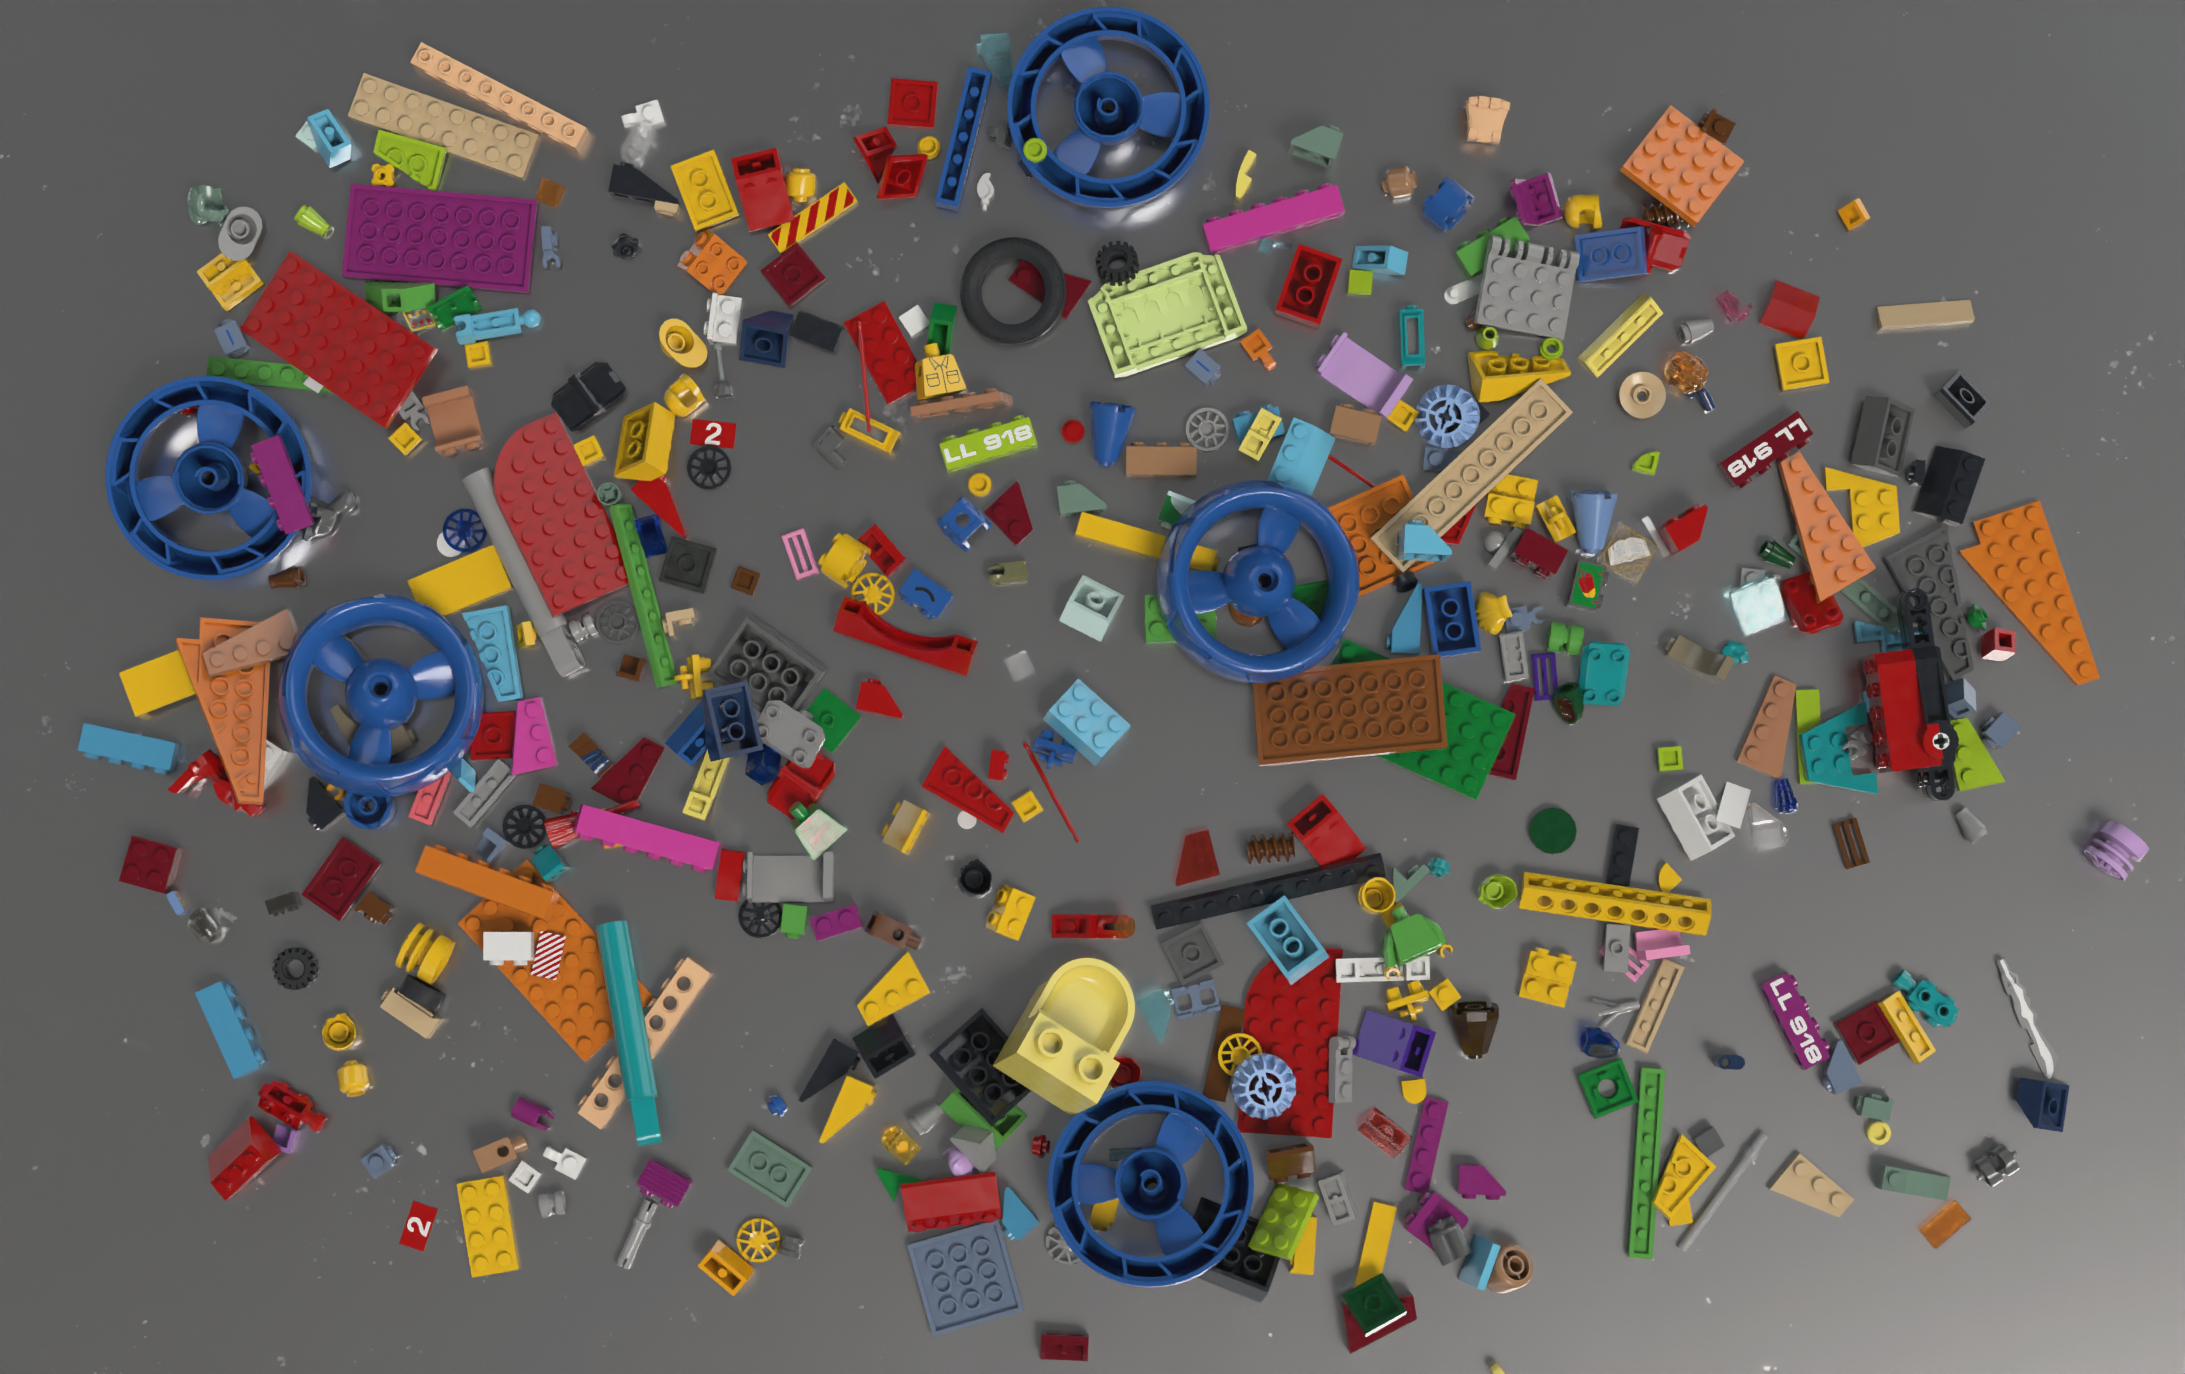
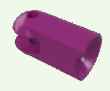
M519 1097L511 1112L512 1118L541 1131L548 1130L550 1127L538 1122L540 1114L555 1119L552 1111L523 1097Z

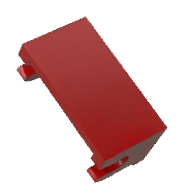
M876 524L858 539L859 542L871 549V553L868 556L887 578L907 561Z

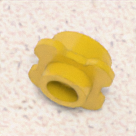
M374 164L372 166L373 179L371 183L373 186L386 185L387 187H392L394 185L395 169L393 165L380 166L379 164Z

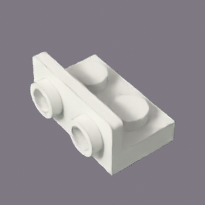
M713 293L712 298H708L707 312H710L709 321H705L704 335H707L709 342L737 345L742 298L718 295V293Z

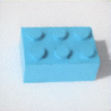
M1079 679L1050 708L1043 718L1048 725L1094 766L1098 764L1131 726Z
M1285 895L1247 922L1249 928L1291 985L1329 958L1325 949Z

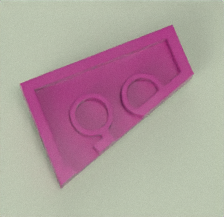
M540 697L516 703L514 745L512 747L513 758L510 776L557 765Z

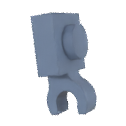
M541 226L542 264L546 269L548 268V261L555 259L556 267L560 268L561 260L555 254L554 246H558L557 232H553L551 226Z

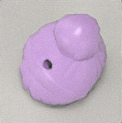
M956 1146L944 1151L943 1155L950 1153L948 1164L955 1177L975 1175L978 1169Z

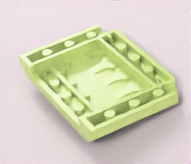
M1193 252L1139 271L1138 274L1135 273L1136 278L1134 280L1129 278V284H1126L1125 281L1122 282L1123 286H1118V282H1115V286H1111L1110 282L1108 284L1105 283L1100 288V291L1088 300L1089 308L1115 378L1126 377L1195 353L1200 348L1203 350L1235 339L1247 332V326L1220 255L1217 254L1211 256Z

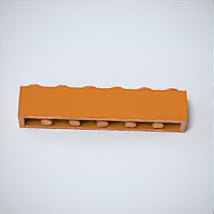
M434 844L433 848L425 845L415 870L418 874L547 922L550 921L559 899V895L553 892V887L541 883L540 887L533 885L532 879L521 875L518 879L511 877L512 872L499 867L497 871L489 869L490 864L481 860H476V863L468 861L469 856L459 852H455L454 855L446 853L447 848Z

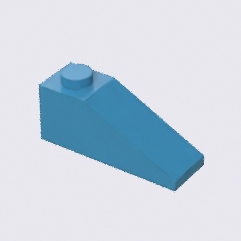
M1418 583L1415 586L1391 629V635H1386V649H1390V654L1417 656L1420 654L1422 583Z

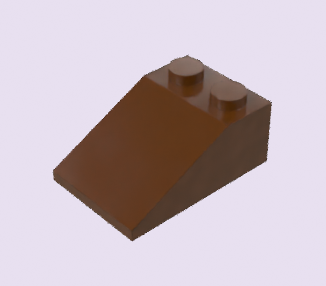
M1310 1142L1263 1151L1268 1179H1274V1183L1286 1182L1289 1176L1297 1175L1298 1179L1311 1177V1172L1316 1171L1314 1147Z

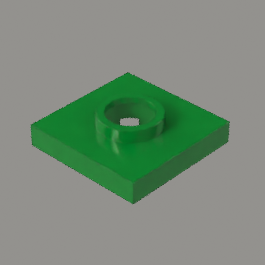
M1621 1057L1577 1074L1594 1119L1639 1102ZM1605 1079L1611 1080L1615 1084V1092L1609 1097L1602 1096L1598 1090L1600 1082Z

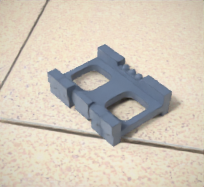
M1213 978L1199 981L1200 984L1191 985L1186 988L1184 985L1171 988L1178 1021L1192 1018V1015L1205 1014L1206 1011L1208 1014L1221 1010ZM1211 988L1214 993L1215 1002L1203 1005L1199 992ZM1189 994L1192 1008L1180 1011L1176 1000L1177 997Z

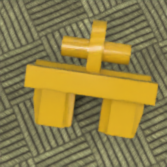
M1558 495L1536 505L1555 543L1576 533Z
M699 654L686 657L687 666H680V675L674 676V681H681L682 690L689 689L690 699L703 697V690L713 688L712 680L701 681V672H709L711 669V659L699 657Z
M1419 980L1407 984L1410 996L1402 998L1398 987L1386 991L1388 1013L1407 1007V1010L1399 1012L1401 1019L1410 1016L1412 1022L1417 1021L1415 1014L1423 1012L1422 1005L1416 1007L1412 1005L1428 1001L1430 997L1428 990L1424 991Z

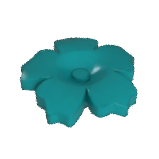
M1736 641L1727 642L1720 652L1722 655H1728L1736 661L1733 664L1737 666L1738 662L1741 664L1747 663L1750 658L1747 654V647L1744 644L1738 645Z

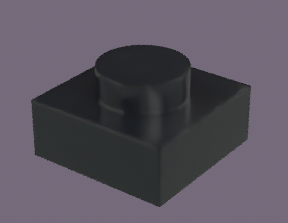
M1915 460L1908 466L1907 479H1910V486L1924 484L1926 460Z

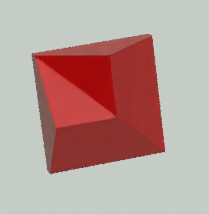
M928 155L888 156L876 197L878 199L917 197Z

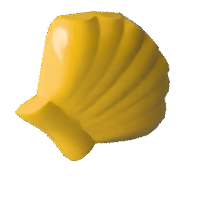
M1482 592L1478 595L1475 603L1478 625L1490 634H1499L1506 619L1513 616L1507 602V596L1498 597L1488 592Z

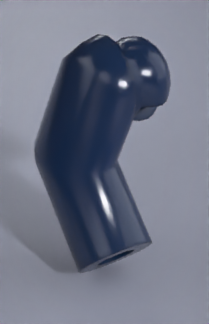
M1690 383L1689 386L1684 388L1685 395L1688 398L1697 396L1706 411H1711L1716 407L1708 389L1697 383Z

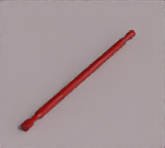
M857 322L865 417L867 421L866 428L867 432H871L864 344L861 331L862 323Z
M1328 455L1329 460L1371 488L1376 487L1375 484L1332 455Z
M1025 742L1023 746L1028 751L1030 759L1067 827L1073 834L1076 843L1080 842L1034 754L1029 749L1028 743Z

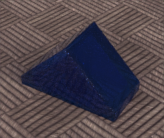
M654 514L635 519L634 523L646 558L667 553L668 546L660 517Z

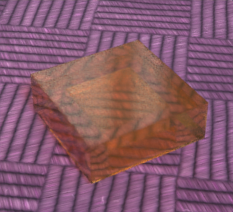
M542 178L535 200L557 209L565 186Z

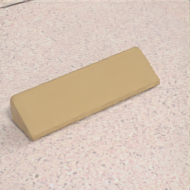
M1970 300L1877 307L1879 330L1969 324L1975 321Z

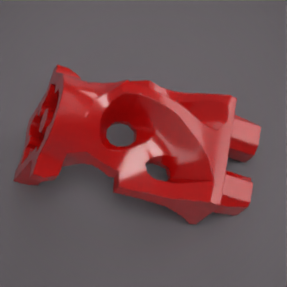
M211 749L190 763L187 770L168 788L171 793H184L193 783L210 776L217 797L235 811L246 812L250 817L254 816L257 818L267 808L264 804H240L237 802L222 761Z

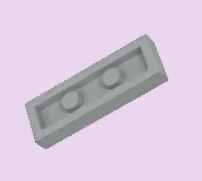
M498 759L477 783L475 791L473 793L470 792L453 813L470 828H473L516 775L510 776L511 768Z

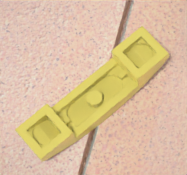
M708 750L706 751L682 814L702 821L706 820L729 758L710 762Z

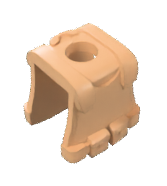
M1485 96L1468 97V100L1465 102L1467 116L1466 142L1498 145L1501 139L1504 120L1510 110V102L1500 98Z

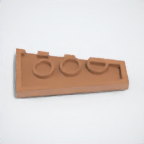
M998 388L984 390V394L976 395L975 392L964 393L962 398L953 399V396L939 398L940 402L931 403V400L919 401L917 406L910 407L911 416L924 418L949 414V410H953V412H967L972 410L971 406L984 409L993 408L994 403L997 402L1009 406L1013 405L1011 395L998 391Z
M287 609L203 652L201 657L208 678L286 658L295 640V632Z
M1776 675L1773 676L1736 760L1777 780H1781L1796 684Z

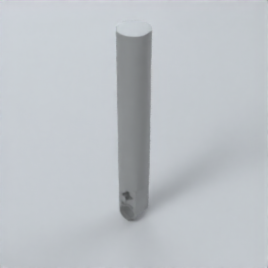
M491 467L481 469L465 477L462 483L557 672L562 677H566L585 667L584 658L567 626L568 623L564 615L561 614L552 618L496 503Z

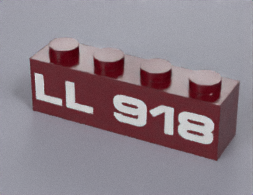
M1797 411L1719 463L1717 467L1732 489L1737 485L1743 488L1752 482L1750 478L1757 472L1759 475H1762L1771 469V462L1777 459L1780 463L1791 455L1789 450L1795 446L1799 450L1810 442L1808 438L1813 435V432Z

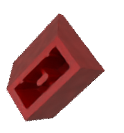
M1697 503L1682 512L1684 517L1679 519L1678 515L1662 524L1663 529L1659 531V534L1672 556L1700 540L1708 511L1706 504L1700 507Z

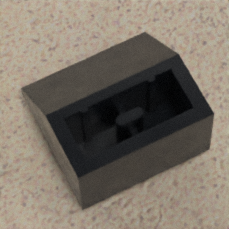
M893 1014L852 1038L875 1079L917 1054Z

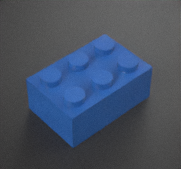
M1471 581L1423 588L1422 596L1431 655L1440 654V658L1479 653L1481 646Z

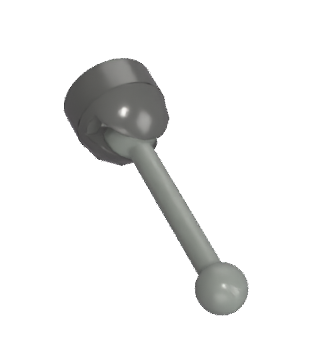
M715 342L713 349L716 351L720 381L714 386V394L717 399L729 398L733 396V388L729 382L724 381L720 351L722 344Z

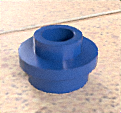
M778 1094L769 1096V1102L766 1103L769 1111L773 1116L777 1114L779 1117H782L783 1113L787 1111L784 1101Z

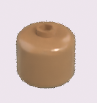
M1514 1244L1500 1247L1487 1287L1496 1293H1508L1525 1286L1530 1281L1533 1273V1264L1529 1254L1522 1247Z

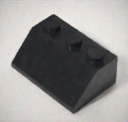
M1935 446L1924 477V484L1921 485L1912 512L1954 527L1961 526L1985 458L1962 450Z

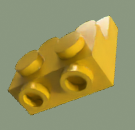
M1507 474L1487 493L1483 518L1488 519V523L1501 525L1502 522L1511 523L1512 528H1515V526L1519 529H1525V526L1529 527L1533 515L1538 480Z
M1538 947L1535 948V951L1529 950L1518 996L1565 1008L1577 962L1572 961L1573 956L1559 953L1558 957L1549 955L1550 950Z

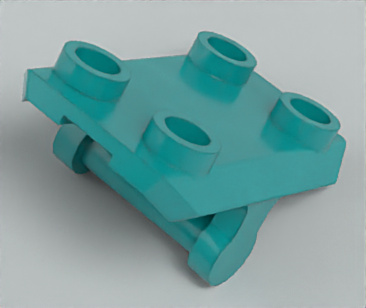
M1591 641L1583 648V654L1580 656L1579 686L1584 695L1583 704L1618 706L1625 695L1630 649L1623 642L1602 643L1601 641Z

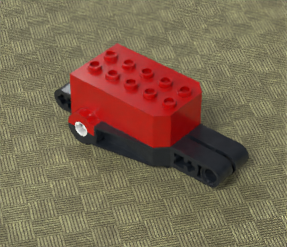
M1914 588L1901 593L1896 600L1902 650L1865 656V661H1863V671L1867 681L1866 694L1870 702L1869 716L1873 724L1872 737L1877 753L1876 765L1879 773L1919 768L1920 773L1916 774L1918 787H1922L1924 797L1929 801H1946L1955 792L1952 764L1956 761L1955 752L1959 746V738L1957 732L1951 727L1940 647L1935 646L1929 599L1923 590ZM1910 596L1915 600L1914 607L1909 602ZM1913 623H1917L1918 627H1913ZM1940 787L1941 791L1936 792V788Z

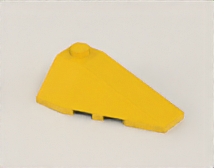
M1498 351L1468 352L1467 356L1471 389L1478 402L1504 400L1528 391L1540 379L1549 384L1571 375V371L1563 358L1551 361L1542 356H1534L1532 359L1520 357L1518 353H1512L1511 357L1498 355Z

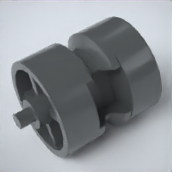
M2002 1143L1990 1150V1156L1983 1155L1974 1161V1165L1979 1173L1976 1179L1978 1181L1983 1179L1991 1188L2003 1180V1175L2010 1176L2020 1169L2014 1157L2017 1155V1152L2015 1150L2010 1152Z

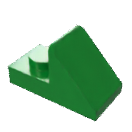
M880 1167L877 1171L893 1202H895L899 1184L925 1181L924 1178Z

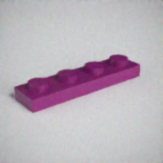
M1429 1097L1424 1098L1405 1181V1190L1422 1194L1429 1191L1449 1102Z

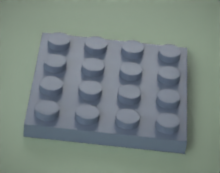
M999 1220L992 1223L984 1222L907 1244L933 1337L1024 1311Z

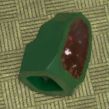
M1577 682L1562 684L1553 692V701L1557 713L1567 724H1576L1582 718L1584 710V695Z

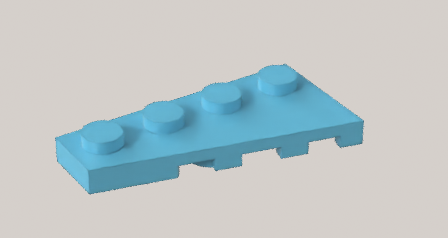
M505 605L462 613L470 629L472 640L475 641L478 648L479 657L485 665L487 676L498 702L522 699L523 692L509 606Z

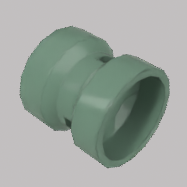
M606 482L598 488L597 498L604 506L610 507L620 504L623 494L617 485Z

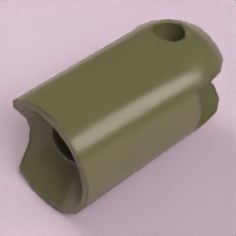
M1026 560L995 563L986 570L988 574H992V576L987 578V581L992 585L1028 582Z

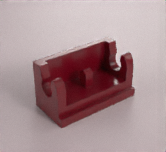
M1041 1333L1040 1360L1088 1362L1089 1335Z

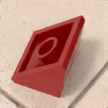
M1776 280L1759 324L1803 340L1816 316L1820 297Z

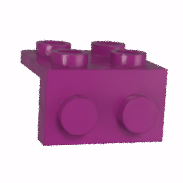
M1551 173L1528 180H1511L1510 193L1512 198L1516 200L1518 207L1516 214L1518 220L1524 225L1541 226L1563 218Z
M1432 1190L1430 1193L1426 1192L1420 1199V1207L1417 1211H1412L1404 1221L1406 1223L1404 1228L1435 1251L1429 1239L1430 1232L1427 1227L1437 1223L1439 1219L1443 1220L1452 1216L1454 1221H1457L1463 1230L1468 1223V1217Z

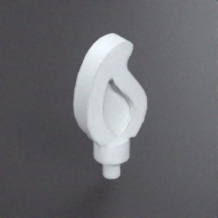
M990 173L983 174L977 185V193L982 210L984 211L987 210V205H989L994 195V187L989 181Z

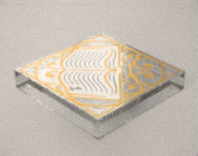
M1619 522L1596 563L1606 565V569L1637 586L1659 548L1653 540Z

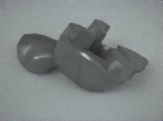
M346 490L337 495L329 504L311 497L309 509L315 524L298 531L302 533V539L309 541L310 539L322 537L330 533L335 525L338 514L349 513L354 509L356 499L354 493Z

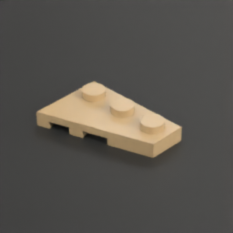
M1800 1153L1793 1158L1768 1188L1836 1217H1840L1855 1200Z

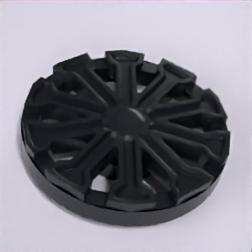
M518 805L512 808L503 820L504 836L511 845L517 848L529 849L535 847L546 835L547 831L544 825V819L546 818L534 806ZM523 809H528L526 817L524 816ZM515 811H518L519 819L514 816L513 813ZM534 811L537 812V816L531 819L532 813ZM511 819L515 824H508L507 822ZM542 819L543 823L541 825H534L535 822ZM508 829L516 830L513 833L508 834ZM534 829H542V834H538ZM530 834L536 837L537 841L532 842ZM520 835L518 841L514 842L513 838ZM525 836L527 840V845L522 844Z

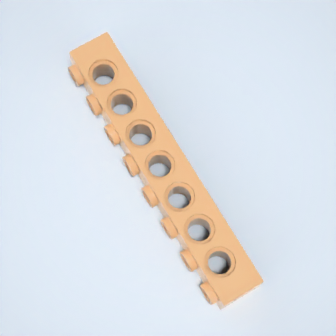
M422 42L410 62L415 69L577 153L580 152L589 135V131L585 126Z
M687 957L686 960L681 959L674 968V971L677 973L672 980L667 978L660 988L663 991L658 999L654 997L646 1008L649 1012L644 1019L649 1038L651 1059L656 1055L713 974L690 957ZM681 977L689 978L691 982L689 989H680L678 982ZM668 996H673L677 1001L676 1007L672 1010L665 1006V999ZM655 1015L663 1019V1025L660 1029H655L651 1025V1019ZM614 1055L605 1066L608 1069L603 1077L599 1075L591 1087L594 1090L591 1095H585L578 1104V1107L581 1108L578 1114L599 1129L605 1127L625 1099L623 1082L619 1087H614L610 1083V1078L613 1074L621 1076L618 1056L616 1058ZM600 1093L608 1097V1103L605 1107L599 1106L596 1102V1098Z

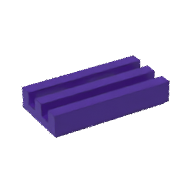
M1555 652L1531 654L1533 688H1535L1534 701L1553 700V695L1548 693L1546 658H1550L1552 691L1554 692L1558 688ZM1538 658H1541L1543 696H1540L1539 691V678L1537 666Z

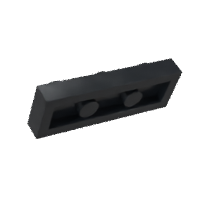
M1615 824L1605 884L1629 887L1639 828Z

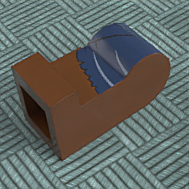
M585 732L568 746L600 778L614 766L605 755V752Z

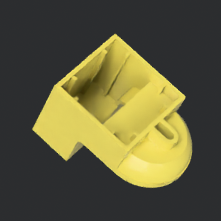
M1095 958L1075 959L1059 967L1050 976L1048 981L1037 987L993 1066L1071 1116L1098 1104L1120 1064L1113 1058L1134 1019L1135 1001L1128 981L1114 966Z

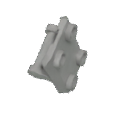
M780 700L768 701L757 721L761 741L801 768L812 766L820 747H822L825 741V734L822 727L811 721L813 715L806 710L797 712Z

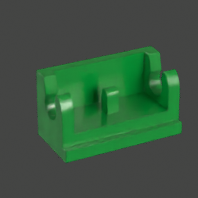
M468 285L427 307L441 332L456 325L454 322L455 316L465 314L472 316L483 310L474 292Z

